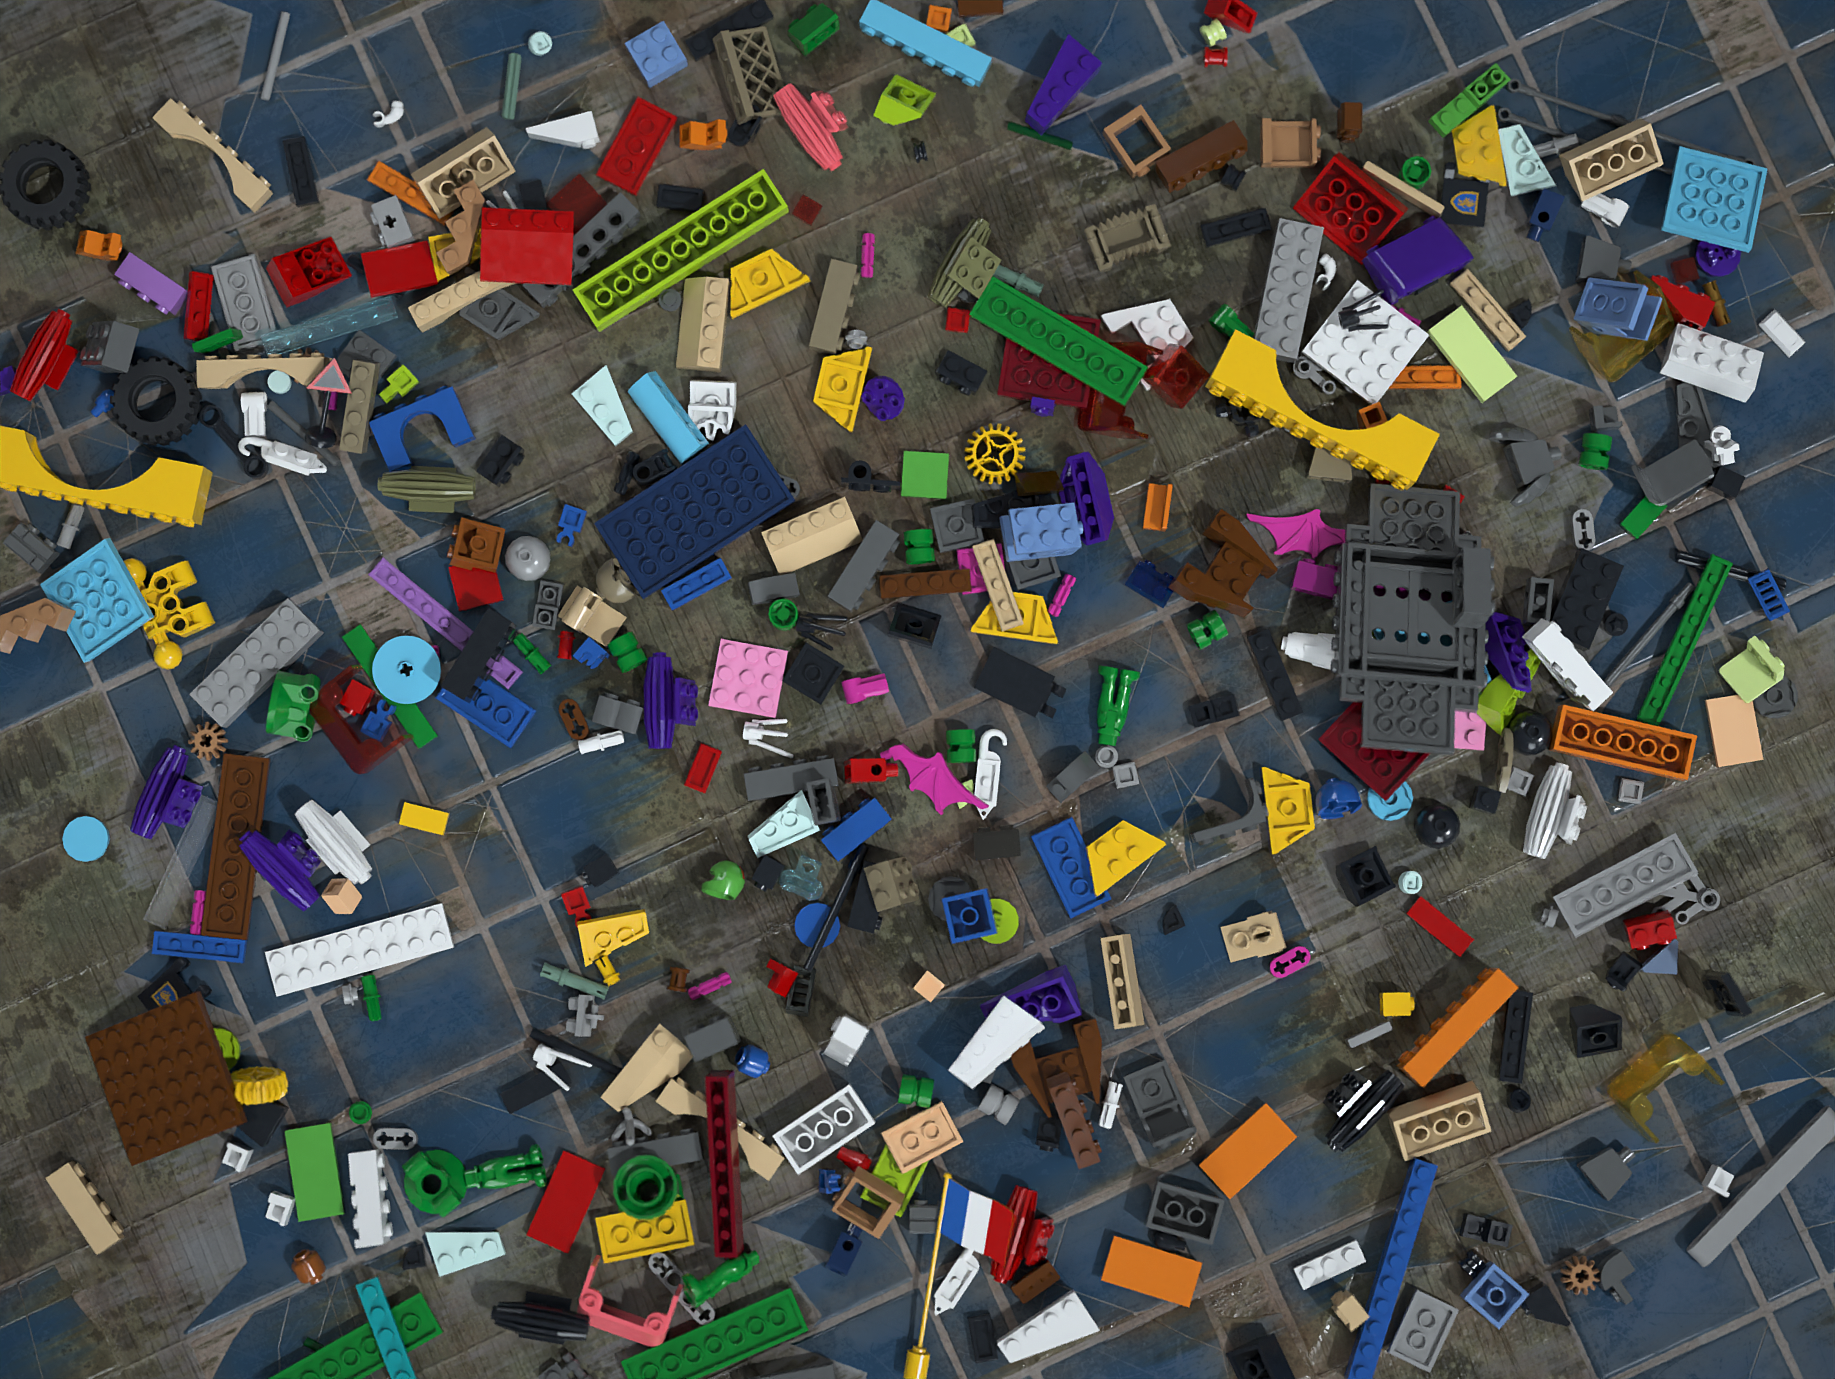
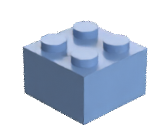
M664 21L625 43L629 55L649 88L688 66L686 57Z
M1491 1261L1486 1264V1267L1477 1274L1476 1278L1460 1294L1466 1302L1498 1329L1503 1326L1529 1295L1528 1292Z

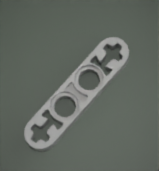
M665 1252L651 1255L648 1262L650 1269L673 1295L678 1285L672 1286L669 1284L668 1276L671 1273L679 1274L681 1277L680 1284L685 1287L682 1280L684 1273ZM654 1257H663L665 1259L663 1265L666 1268L671 1265L673 1269L669 1270L663 1277L660 1273L664 1272V1269L661 1266H654ZM682 1288L678 1301L701 1325L712 1322L715 1318V1309L710 1302L706 1300L700 1305L703 1310L709 1309L711 1311L709 1313L710 1319H701L699 1317L701 1311L698 1308L693 1311L691 1309L693 1306L684 1301V1291Z

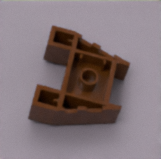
M1220 509L1212 517L1202 533L1220 546L1211 563L1203 573L1187 562L1179 569L1169 588L1186 600L1204 603L1208 607H1217L1229 611L1228 613L1245 617L1254 607L1243 601L1259 573L1269 579L1277 572L1278 568L1242 523L1223 509Z
M1095 1018L1072 1024L1078 1043L1077 1047L1035 1058L1031 1042L1029 1041L1011 1054L1014 1068L1048 1117H1052L1048 1104L1053 1103L1054 1100L1046 1079L1066 1071L1069 1074L1070 1080L1075 1079L1080 1092L1076 1093V1096L1092 1092L1094 1102L1096 1104L1100 1102L1102 1039Z

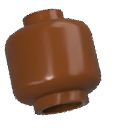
M304 1249L293 1257L294 1261L291 1267L301 1283L310 1282L313 1285L322 1280V1274L325 1272L326 1266L317 1251Z

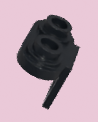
M752 104L754 113L761 112L758 106ZM759 116L758 119L749 120L742 124H738L737 119H735L728 132L730 142L737 147H743L749 141L753 143L763 126V118Z

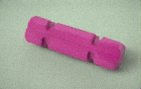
M864 233L862 244L864 245L862 246L861 265L863 266L861 267V276L864 278H871L873 276V244L875 243V235L872 233Z
M1070 574L1064 575L1062 585L1060 584L1052 600L1053 604L1049 606L1048 613L1054 617L1059 616L1062 610L1061 606H1064L1071 591L1070 587H1073L1076 581L1074 576Z
M196 890L194 892L195 903H193L191 917L193 925H190V934L201 935L206 891Z
M722 973L718 975V978L714 977L699 984L698 987L694 986L688 989L691 1000L700 998L702 994L711 993L721 988L720 986L722 985L724 987L730 984L732 980L729 973Z

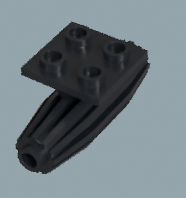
M1354 1069L1352 1072L1344 1075L1341 1083L1336 1089L1329 1091L1326 1099L1322 1102L1339 1116L1325 1136L1328 1139L1326 1144L1334 1152L1338 1150L1343 1152L1365 1136L1391 1108L1405 1087L1404 1083L1390 1070H1387L1372 1082Z
M526 1291L525 1302H498L497 1306L493 1305L491 1320H494V1325L519 1333L518 1337L561 1345H564L565 1341H586L590 1325V1317L570 1310L572 1298Z

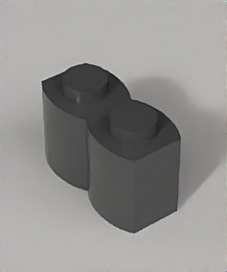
M605 693V696L599 695L592 722L636 735L644 708L639 707L640 702L627 699L626 703L618 701L619 696Z

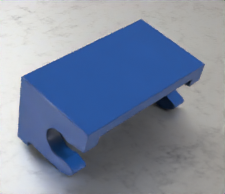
M590 637L573 655L580 663L589 660L586 665H591V669L598 667L605 658L608 659L610 656Z

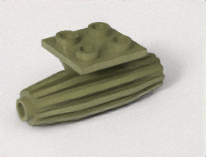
M979 217L977 220L972 219L954 240L936 271L927 298L935 304L947 308L962 288L978 299L982 295L1001 262L1000 258L985 248L991 233L990 224L986 220Z
M411 466L409 470L383 473V476L378 478V491H382L383 496L409 501V511L454 513L455 502L475 499L476 478L457 473V468Z

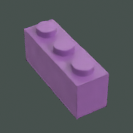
M130 252L114 274L120 279L118 281L120 285L128 290L133 287L139 291L137 293L138 297L147 303L151 299L157 303L155 308L165 315L168 312L176 315L187 299L188 291Z

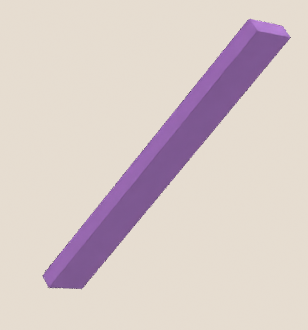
M382 557L368 575L462 651L474 631ZM504 656L500 662L495 661L491 668L494 670L491 676L507 689H510L523 673Z

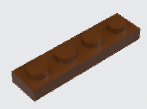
M970 569L882 575L880 576L881 599L972 592Z

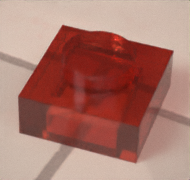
M803 194L793 210L792 216L812 226L823 205Z
M1694 257L1670 264L1676 285L1700 279Z

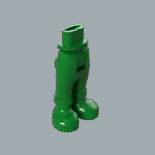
M1098 666V673L1104 679L1097 708L1099 744L1116 746L1117 736L1120 737L1121 734L1119 732H1121L1127 719L1129 696L1131 693V688L1129 687L1133 681H1137L1140 678V672L1121 669L1115 704H1113L1115 680L1119 668Z
M539 1144L531 1145L527 1154L520 1153L518 1155L490 1159L480 1165H474V1169L465 1170L467 1188L500 1189L520 1183H529V1180L534 1181L538 1187L546 1186L547 1179L544 1166L508 1172L509 1169L542 1164L544 1160Z
M754 1250L749 1254L743 1252L737 1258H730L710 1274L703 1276L701 1280H697L690 1273L684 1274L682 1276L685 1285L683 1291L689 1303L696 1308L702 1305L708 1298H713L716 1293L727 1285L740 1281L743 1276L752 1271L753 1266L759 1264L758 1253Z

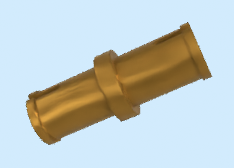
M1716 280L1702 285L1705 294L1711 297L1710 300L1716 302L1712 313L1717 323V328L1731 323L1724 305L1726 303L1725 298L1722 299Z

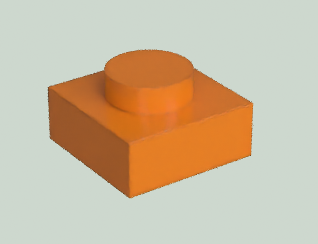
M930 5L926 25L939 32L947 33L952 9Z

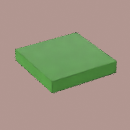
M904 451L901 497L946 499L949 454Z

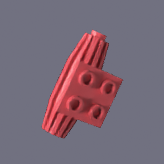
M790 83L773 95L774 100L786 124L805 151L824 170L830 169L832 172L842 165L840 160L843 158L832 132L846 130L848 128L846 125L847 118L840 110L837 112L833 106L835 102L828 92L824 93L823 90L810 94L812 99L809 102Z

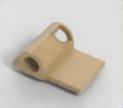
M576 586L558 614L563 623L581 634L582 632L605 647L613 640L627 618L602 602L603 599L584 586L583 588Z
M1276 912L1260 913L1248 917L1245 921L1221 927L1230 962L1257 955L1262 957L1283 951V948H1286Z

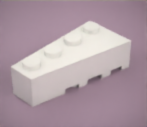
M1541 618L1522 638L1571 700L1594 711L1613 692L1574 649L1573 643L1560 633L1561 628L1554 621L1549 622Z
M1003 996L950 1067L949 1071L973 1089L990 1075L999 1064L1009 1059L1012 1053L1028 1043L1030 1038L1037 1032L1040 1033L1045 1027L1036 1018Z
M379 1149L351 1152L348 1154L351 1186L356 1188V1190L352 1191V1205L354 1209H357L353 1222L354 1229L359 1232V1239L355 1240V1248L383 1245L390 1241V1236H393V1226L391 1222L388 1223L387 1213H390L389 1199L385 1200L384 1191L388 1189L387 1178L382 1175V1167H385L383 1153L380 1154Z
M1072 1289L999 1338L997 1344L1008 1361L1012 1363L1100 1330Z

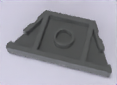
M466 266L465 278L477 272ZM499 289L460 309L459 315L496 340H500L538 318L540 313L505 290Z

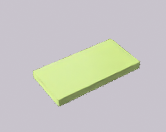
M1460 306L1426 332L1481 403L1517 377L1463 306Z

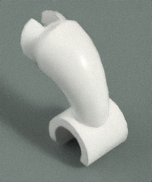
M393 101L391 104L392 109L387 116H384L379 111L374 112V117L382 118L380 122H373L374 126L380 128L385 124H391L399 120L404 112L403 103L401 101Z
M1324 254L1319 260V264L1324 266L1325 274L1320 275L1315 284L1319 280L1326 282L1322 290L1328 288L1336 271L1335 261L1328 254Z

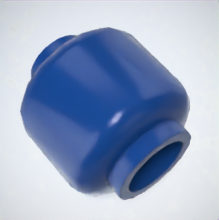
M749 1044L741 1047L735 1056V1064H737L738 1071L752 1078H758L762 1073L765 1074L770 1067L768 1053L754 1045Z

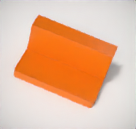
M1148 484L1142 529L1166 531L1173 484H1168L1167 486Z

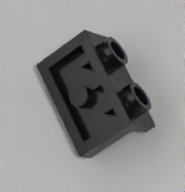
M949 350L939 368L935 371L938 381L948 386L950 383L957 386V390L966 396L970 394L976 395L988 373L982 367Z
M501 435L476 472L497 487H500L501 484L505 485L512 476L510 472L513 467H518L523 461L525 450L504 435Z

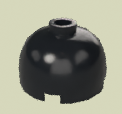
M1533 710L1522 711L1516 714L1507 727L1513 733L1514 751L1525 756L1537 755L1543 752L1550 745L1553 736L1552 725L1549 719L1542 713Z
M1435 803L1425 806L1419 811L1415 819L1414 830L1416 837L1422 844L1430 848L1441 849L1455 842L1460 833L1461 824L1458 815L1452 808L1445 804Z

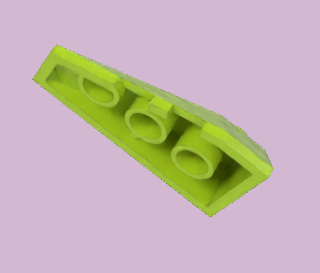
M1530 649L1527 652L1529 659L1526 661V666L1530 670V678L1532 680L1541 660ZM1500 674L1487 684L1483 692L1478 694L1477 714L1497 734L1501 735L1503 729L1508 727L1509 722L1516 713L1514 708L1517 699H1523L1525 692L1513 689Z

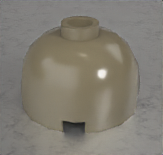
M617 558L609 559L598 569L596 573V591L602 599L606 598L610 602L620 604L629 601L639 594Z

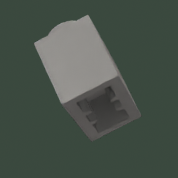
M396 195L371 205L373 212L370 213V216L375 226L379 224L381 233L378 236L383 246L387 245L388 248L416 241L401 202ZM390 220L394 221L393 228L388 226Z

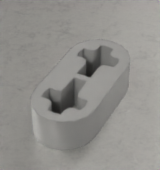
M1586 509L1577 510L1572 514L1570 520L1573 545L1577 551L1581 548L1590 551L1595 546L1593 517ZM1580 514L1587 518V521L1583 523L1584 529L1581 528V523L1576 521ZM1583 532L1585 540L1590 541L1586 548H1584L1583 544H1579Z
M385 1127L375 1132L373 1142L381 1149L406 1150L413 1148L417 1144L418 1135L416 1131L410 1128ZM383 1132H386V1136H392L394 1140L386 1141L384 1145L378 1137ZM406 1132L409 1133L410 1137H413V1141L409 1142L408 1145H405V1141L398 1140V1137L405 1136Z

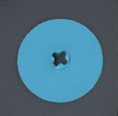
M414 636L395 637L387 641L375 655L372 667L374 682L379 691L394 702L401 704L420 702L434 692L440 681L441 662L435 649L421 638ZM405 663L407 666L413 667V670L410 671V676H407L406 673H401Z

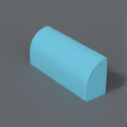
M656 371L646 373L628 390L629 395L681 465H684L709 444Z

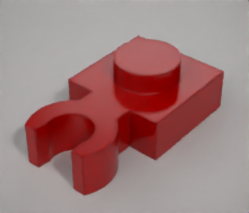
M583 885L561 893L568 915L576 914L575 925L577 928V922L581 918L592 919V916L585 911L591 906Z

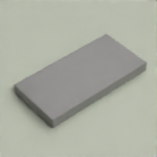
M252 254L211 266L228 328L241 330L243 335L241 340L233 342L235 352L240 353L280 341L256 255Z

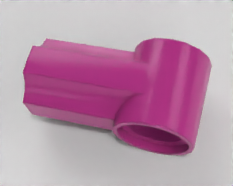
M885 673L841 682L846 704L861 702L868 697L889 693Z

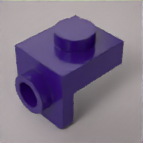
M1032 397L1031 413L1042 417L1054 416L1055 400Z

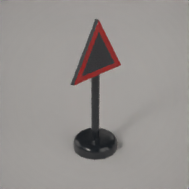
M335 356L306 386V389L326 391L320 425L309 427L304 436L308 444L318 448L333 447L337 439L335 432L325 426L331 391L352 394Z

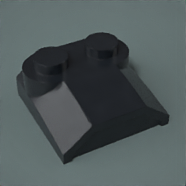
M1376 846L1335 866L1336 877L1347 899L1355 907L1396 887Z

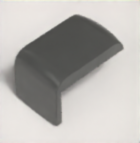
M1695 439L1644 469L1635 464L1631 466L1648 500L1657 506H1663L1714 476L1711 463L1705 451Z

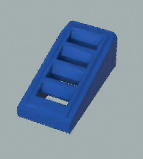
M1769 568L1748 578L1769 621L1790 612ZM1767 578L1769 579V582L1758 587L1756 586V583ZM1773 586V590L1762 595L1760 594V592ZM1775 595L1778 596V598H1776V599H1774V600H1772V601H1770V602H1767V603L1764 602L1765 600H1767V599H1769V598H1771V597H1773V596H1775ZM1780 603L1782 604V605H1780V606H1778V607H1776V608H1773V609H1771V610H1768V609H1770V608H1772V607H1774V606H1776V605H1778V604H1780Z

